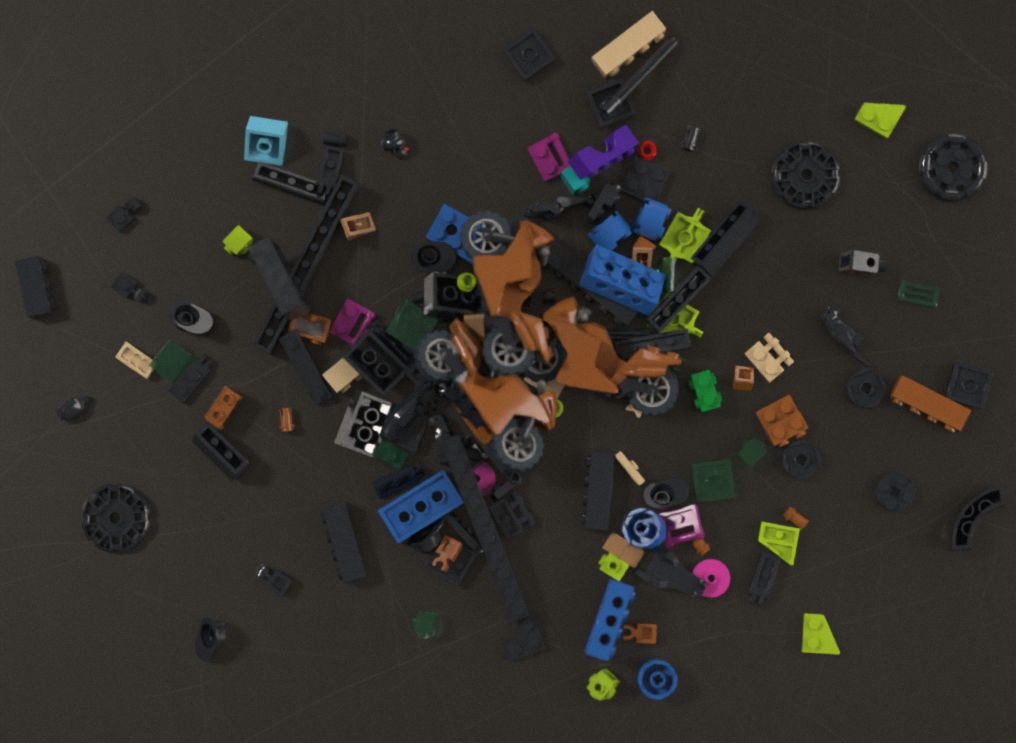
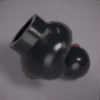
M399 129L384 131L385 137L381 141L382 148L386 152L394 150V155L398 159L406 157L409 148L403 147L405 138L399 133Z

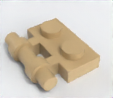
M768 333L763 337L768 342L766 346H763L758 341L744 355L770 383L784 371L780 366L782 361L788 366L794 361L790 357L791 354L780 346L779 340L776 337L773 338ZM771 348L779 355L776 360L768 352Z

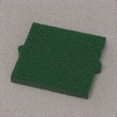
M664 257V259L658 260L657 271L666 275L661 294L667 295L668 292L674 291L675 258Z
M169 339L149 366L156 370L160 377H165L174 384L195 358L187 353L183 346L180 347Z

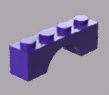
M626 125L614 131L604 140L606 153L598 152L588 146L568 161V164L580 180L586 177L589 179L593 178L599 173L598 170L603 172L611 166L610 163L615 165L623 159V155L628 157L635 152L633 148L639 142Z

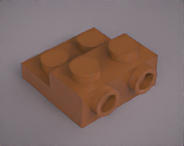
M790 394L755 412L772 446L778 445L780 448L789 443V438L795 436L797 439L806 434L805 430L808 429Z

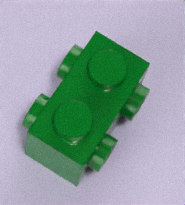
M706 370L690 375L688 385L690 391H694L696 397L693 399L696 410L699 409L700 413L721 407L720 403L723 401L720 392H716L714 384H717L714 373Z

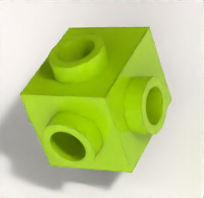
M608 669L600 670L598 674L595 673L589 679L590 684L587 686V689L594 699L600 701L609 700L616 693L615 688L621 681Z

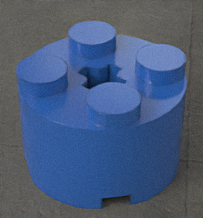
M645 197L643 200L645 206H640L633 225L636 229L632 230V233L655 241L662 237L665 229L662 225L665 219L669 218L671 209L664 203Z
M615 210L613 215L607 216L592 229L594 234L589 232L587 235L595 245L613 250L617 246L616 241L619 239L624 240L632 232L630 231V225Z
M640 508L628 514L623 524V533L626 540L632 545L642 549H653L665 540L666 524L658 513Z
M652 659L646 661L640 667L637 674V682L641 691L648 697L663 699L675 690L677 675L674 668L666 661ZM659 674V677L662 678V681H658V683L655 684V681L652 680V678L656 677V675Z

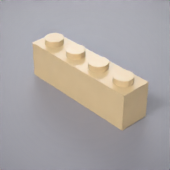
M651 11L592 56L591 61L604 78L607 76L613 77L620 71L619 67L623 64L627 66L634 61L636 54L646 52L650 48L649 44L653 41L657 43L663 39L666 28L654 12Z

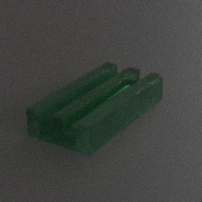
M901 281L898 300L936 308L940 289ZM905 286L935 293L933 296L905 290ZM904 294H907V295H912V296H917V297L932 299V300H933V303H932V302H927V301H922V300H917V299H913V298L903 297V295H904Z

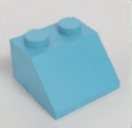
M250 116L246 127L244 160L282 166L288 122Z

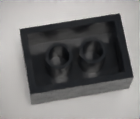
M438 272L431 273L424 279V315L464 321V315L483 314L477 282L472 291L464 292L457 285L459 276Z

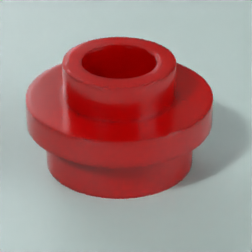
M645 141L640 144L638 154L644 160H652L657 154V147L653 142ZM649 148L651 153L645 154L644 149Z

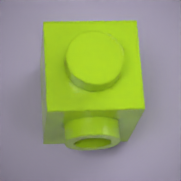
M238 225L223 240L226 244L224 249L230 255L234 253L237 256L240 254L245 255L249 251L248 247H250L249 245L254 239Z
M608 553V555L604 554L598 563L601 565L600 570L618 581L621 580L629 567V564L611 553Z

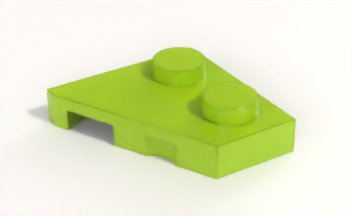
M864 103L854 121L888 139L906 106Z
M761 522L758 541L789 565H793L800 529Z
M804 613L802 652L840 655L825 616L823 614Z

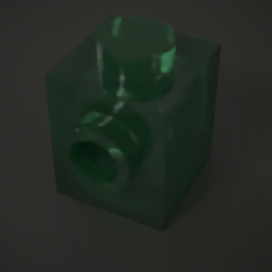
M747 438L739 445L741 449L736 455L748 468H751L767 452L764 449L766 445L759 438L757 440L755 438L751 440Z
M384 440L381 441L373 455L382 464L396 471L401 469L408 456L399 447Z
M418 610L417 617H413L412 629H415V633L418 634L419 638L430 639V636H434L438 612Z

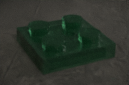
M406 299L385 332L415 351L420 341L427 334H431L439 320L432 316H425L424 310Z
M730 459L691 464L696 502L735 497Z

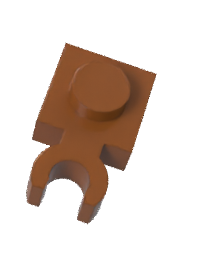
M445 535L436 551L441 555L433 561V566L437 568L438 564L443 562L441 570L446 572L449 567V559L455 561L463 544Z
M637 623V629H633L630 625H624L623 629H629L631 633L629 636H623V639L630 640L636 637V643L656 644L657 624Z

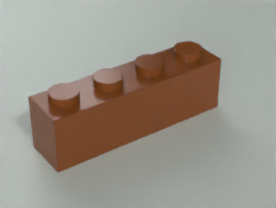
M903 375L899 376L889 396L893 399V403L901 407L906 405L910 407L909 411L919 416L921 413L928 416V421L934 424L939 422L945 425L944 429L952 433L962 430L971 412L968 408Z

